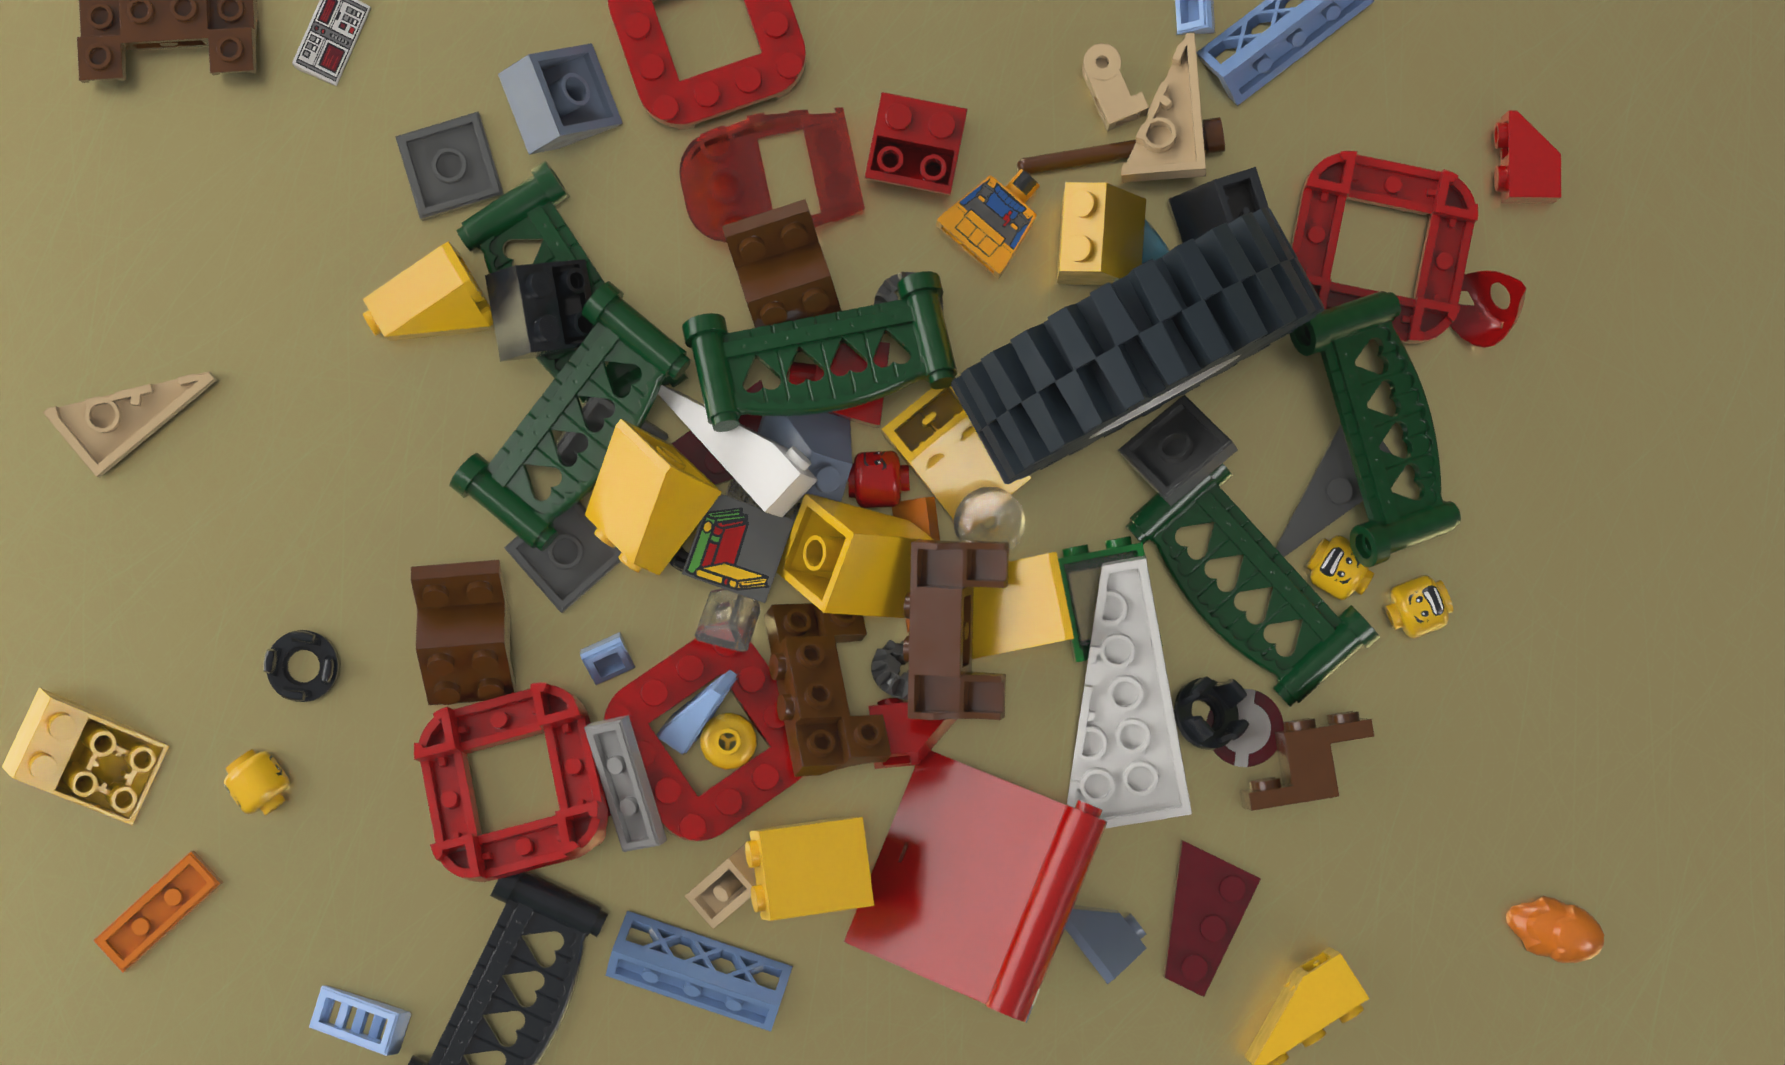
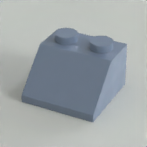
M592 43L528 54L498 74L529 155L560 149L623 124Z

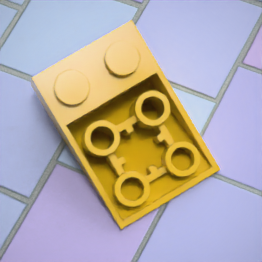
M952 386L944 389L931 388L881 429V433L963 533L967 532L1031 479L1030 476H1027L1010 484L1004 483Z
M39 687L2 768L15 780L133 825L169 745L77 702Z
M1328 947L1292 971L1245 1054V1058L1251 1065H1281L1289 1059L1287 1051L1300 1043L1304 1047L1316 1043L1327 1034L1324 1029L1326 1026L1337 1019L1341 1023H1345L1364 1010L1361 1004L1370 998L1340 952Z

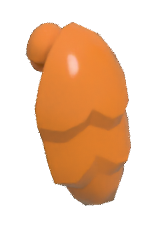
M1542 896L1534 902L1513 906L1506 913V923L1521 938L1526 951L1533 954L1550 957L1561 963H1579L1590 960L1598 955L1604 946V933L1600 924L1592 915L1577 905L1565 904L1555 898Z

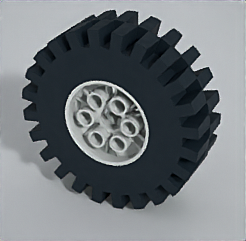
M1262 208L1254 213L1250 212L1242 215L1229 224L1227 222L1221 224L1196 240L1192 238L1174 247L1161 258L1155 261L1151 259L1141 264L1123 278L1112 284L1108 282L1090 292V296L1078 303L1066 306L1047 317L1048 320L1044 323L1023 331L1010 339L1011 343L993 350L981 358L980 362L964 370L961 376L951 382V386L1005 484H1010L1031 475L1039 469L1042 470L1067 455H1072L1096 440L1102 437L1105 438L1122 429L1139 417H1144L1159 409L1163 404L1188 393L1206 380L1237 365L1239 361L1258 353L1270 346V343L1298 329L1297 327L1310 321L1325 309L1270 208Z

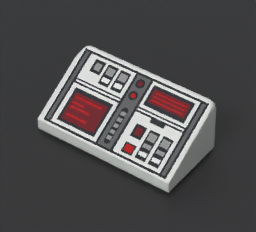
M320 0L292 65L297 70L337 86L371 7L359 0Z

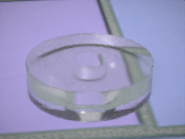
M989 486L976 489L964 497L956 509L954 516L955 534L960 542L964 540L1009 542V551H1011L1019 543L1025 530L1024 510L1020 503L1004 489ZM989 517H995V523L989 528H984L985 521Z

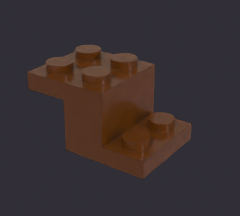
M806 199L722 226L755 328L842 311Z
M489 560L411 567L410 580L417 607L416 653L428 705H451L455 703L486 701L515 693L516 684L510 659L511 617L500 561Z
M1348 711L1327 715L1328 723L1316 725L1315 718L1284 722L1285 730L1274 732L1283 784H1281L1280 778L1275 777L1249 781L1250 789L1240 790L1242 807L1254 811L1339 797L1331 743L1374 737L1372 719L1360 718L1359 711Z

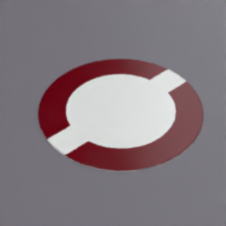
M1244 689L1247 696L1237 704L1239 720H1247L1249 726L1241 737L1234 741L1231 740L1225 746L1213 751L1226 763L1238 767H1252L1267 761L1275 754L1277 746L1274 732L1283 731L1284 722L1279 708L1272 699L1259 691ZM1211 709L1206 720L1210 727L1214 723V715Z

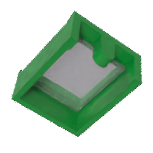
M1131 536L1105 541L1106 549L1089 552L1088 544L1062 549L1063 558H1058L1074 635V639L1070 640L1074 663L1086 661L1089 657L1102 563L1145 556L1143 543L1132 544Z

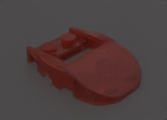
M843 107L834 108L835 113L809 114L808 109L765 115L763 112L749 115L746 120L727 127L724 125L719 126L695 138L684 151L679 169L685 205L693 225L708 238L727 243L722 226L773 210L758 140L799 130L804 131L821 213L811 215L815 230L864 211L865 206Z

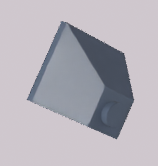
M830 413L803 416H762L758 428L759 434L788 449L792 446L796 447L810 460L811 465L808 469L818 481L805 494H813L841 502L852 466L850 420Z
M1074 905L1065 929L1105 982L1109 984L1147 949L1140 940L1147 934L1131 913L1123 918L1117 910Z

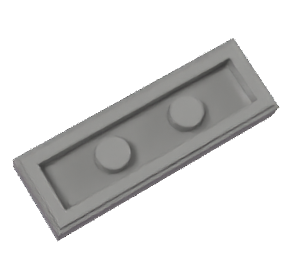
M629 715L592 722L585 726L584 729L622 851L627 852L659 846L666 842L667 838Z

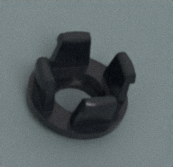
M307 630L292 631L280 637L272 645L271 649L266 651L263 660V672L267 673L268 680L273 689L281 697L295 702H309L325 695L334 685L339 670L338 656L332 644L322 635ZM300 650L313 652L320 662L318 675L308 682L295 680L288 670L290 658Z
M1206 676L1188 682L1180 689L1174 703L1175 721L1181 734L1192 745L1205 750H1214L1225 746L1231 740L1238 739L1249 726L1247 720H1239L1237 704L1247 696V693L1235 679L1219 683ZM1202 701L1210 706L1214 715L1212 727L1202 716H1192L1193 702Z

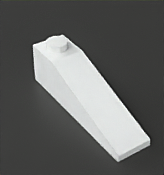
M661 385L658 395L764 512L783 517L818 481L808 469L811 465L810 460L796 447L792 446L788 449L740 423L733 430L716 432L713 430L712 425L708 423L704 404L679 391Z

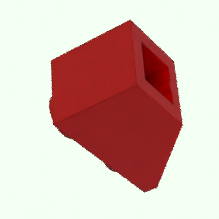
M1517 110L1507 111L1501 117V122H1496L1494 129L1495 148L1501 149V166H1496L1494 186L1496 192H1501V203H1555L1561 198V153Z
M899 698L883 699L878 701L877 705L869 706V715L884 716L891 756L886 762L874 763L875 769L919 765L957 719L908 718V702H903Z

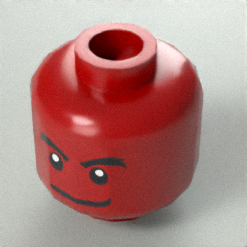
M894 451L858 453L854 463H852L848 477L849 498H856L857 504L862 508L897 506L901 500V491H910L909 465H900L899 456Z

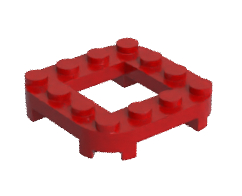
M608 0L609 11L641 103L650 116L666 126L679 128V130L695 128V124L774 97H777V99L782 98L792 91V88L798 83L804 72L806 64L805 43L790 0H743L762 53L679 81L653 2L659 0Z
M1340 151V153L1323 159L1313 168L1303 185L1291 247L1320 298L1324 309L1379 292L1331 282L1332 279L1330 277L1346 199L1429 216L1414 296L1413 298L1396 295L1400 301L1401 312L1398 317H1395L1392 324L1402 343L1419 344L1435 339L1455 321L1460 310L1458 304L1474 224L1478 221V203H1475L1470 189L1458 178L1459 175L1449 170L1443 169L1440 172L1357 154L1358 151Z
M732 630L710 631L696 637L620 689L609 702L603 720L629 715L663 828L671 835L683 840L701 842L721 835L803 777H794L784 720H780L777 713V699L779 696L777 682L771 678L769 666L755 646L745 637ZM731 670L737 674V680L730 691L769 748L703 794L697 796L649 726V723L715 678Z
M542 682L530 684V689L456 709L448 706L441 708L433 713L434 718L424 728L419 743H414V760L421 763L435 843L430 844L435 859L440 861L454 875L474 882L493 881L579 858L604 841L608 822V806L584 729L591 721L582 702L575 695L560 687ZM545 733L560 810L555 811L556 815L482 835L467 754Z

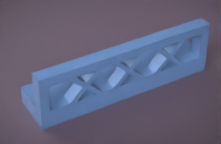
M1265 0L1196 53L1200 61L1219 78L1228 97L1238 106L1372 4L1374 0H1304L1297 7L1285 8L1286 3L1290 0ZM1271 22L1270 27L1264 32L1251 34L1252 29L1258 24ZM1237 48L1236 53L1222 64L1215 59L1224 50Z
M627 911L613 946L605 976L771 1031L793 966ZM634 928L648 933L653 943L642 946L626 939L630 929ZM681 944L690 947L695 956L683 960L674 957L669 948ZM719 958L729 960L733 963L736 971L728 974L716 971L711 961ZM764 972L779 977L776 990L758 985L752 975Z

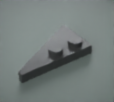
M1341 424L1302 494L1295 512L1279 538L1276 549L1283 557L1363 501ZM1382 441L1379 445L1380 450L1392 454Z

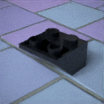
M1256 167L1212 180L1168 199L1181 243L1192 238L1196 240L1211 229L1226 222L1229 224L1247 213H1254L1262 208H1269Z
M586 259L515 265L485 275L500 362L575 351L595 327L581 315L585 304L592 296Z

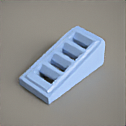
M729 670L708 685L670 716L660 728L657 737L680 754L687 753L701 736L703 727L714 716L737 680V674Z
M322 985L309 1028L388 1056L399 1053L411 1012ZM336 1000L341 1002L335 1024L329 1023V1019ZM353 1006L357 1008L352 1027L348 1029L346 1025ZM369 1013H372L374 1017L369 1034H364L363 1031ZM386 1019H388L383 1037L380 1039Z

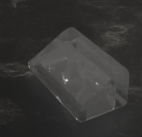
M723 588L711 590L695 632L696 639L736 651H747L760 614L758 601Z

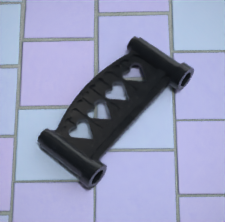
M528 871L498 879L490 896L506 903L430 1061L427 1062L413 1055L408 1065H470L465 1057L466 1054L489 1051L502 1052L506 1058L505 1065H537L554 1039L570 1004L579 974L584 941L589 934L595 937L599 935L608 913L602 911L601 906ZM555 931L563 936L564 944L560 949L554 951L556 955L555 962L551 966L544 967L538 963L522 935ZM538 971L544 977V985L540 989L535 990L537 997L535 1003L531 1006H523L518 1002L503 975ZM519 1011L525 1017V1024L522 1028L516 1030L517 1041L511 1046H505L499 1042L484 1015Z

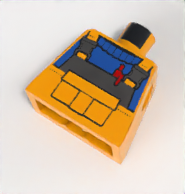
M1022 169L1017 172L1006 186L990 175L937 219L936 226L999 279L1036 219V213L1025 203L1040 185Z

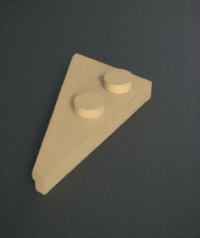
M1195 32L1186 33L1185 38L1178 45L1173 55L1170 70L1164 82H1161L1148 109V117L1136 135V143L1127 163L1124 162L1121 168L1122 183L1206 176Z
M210 371L178 377L175 380L130 388L111 395L92 397L82 402L61 407H50L43 413L94 475L101 477L215 383L217 379Z

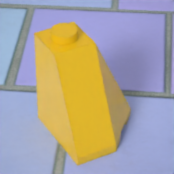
M449 241L363 299L369 309L362 313L368 326L375 336L382 333L390 341L495 331L490 304L461 254Z

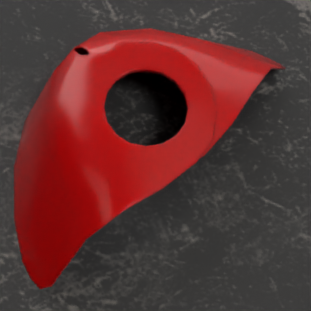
M1486 270L1464 274L1461 291H1468L1474 305L1458 304L1460 306L1459 313L1450 327L1462 339L1472 345L1483 348L1496 345L1505 338L1517 323L1523 308L1527 288L1522 281L1497 271ZM1494 283L1502 284L1509 292L1510 304L1508 308L1501 309L1492 300L1491 287Z

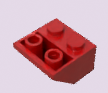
M882 92L865 179L951 195L968 109Z

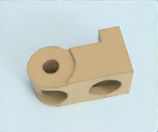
M1100 43L1095 44L1086 52L1082 72L1108 132L1146 116L1149 106L1143 92L1133 96L1130 95L1120 72L1121 57L1116 48L1110 44Z

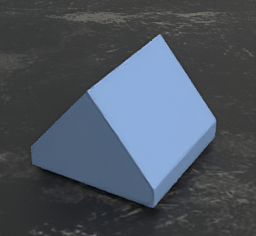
M1175 0L1177 35H1186V33L1193 32L1195 34L1215 33L1213 0Z
M620 632L580 649L581 659L595 685L635 668Z

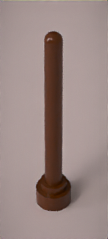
M1216 117L1202 120L1204 150H1207V154L1224 152L1225 140L1221 118ZM1136 139L1025 157L1018 161L1017 170L1022 169L1028 174L1127 159L1134 148Z

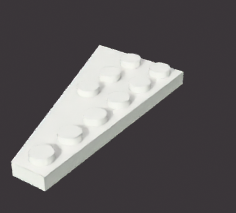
M1146 555L1102 563L1067 805L1075 808L1077 801L1080 800L1102 809L1100 819L1108 822L1106 828L1192 814Z

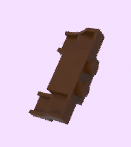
M79 0L81 37H77L79 81L82 83L113 79L126 81V48L130 51L209 46L210 73L213 76L220 75V73L234 72L257 73V0Z
M922 539L911 542L910 592H907L904 600V614L906 618L910 619L909 636H906L903 645L904 661L909 662L908 718L925 720H1001L1005 718L1006 674L972 672L974 587L1005 588L1008 586L1009 542L979 540L959 542Z
M813 603L771 605L764 615L771 650L769 671L771 678L777 682L779 693L777 713L779 719L784 720L794 777L819 776L849 766L886 762L891 756L884 716H850L836 643L863 640L867 635L863 615L823 613Z

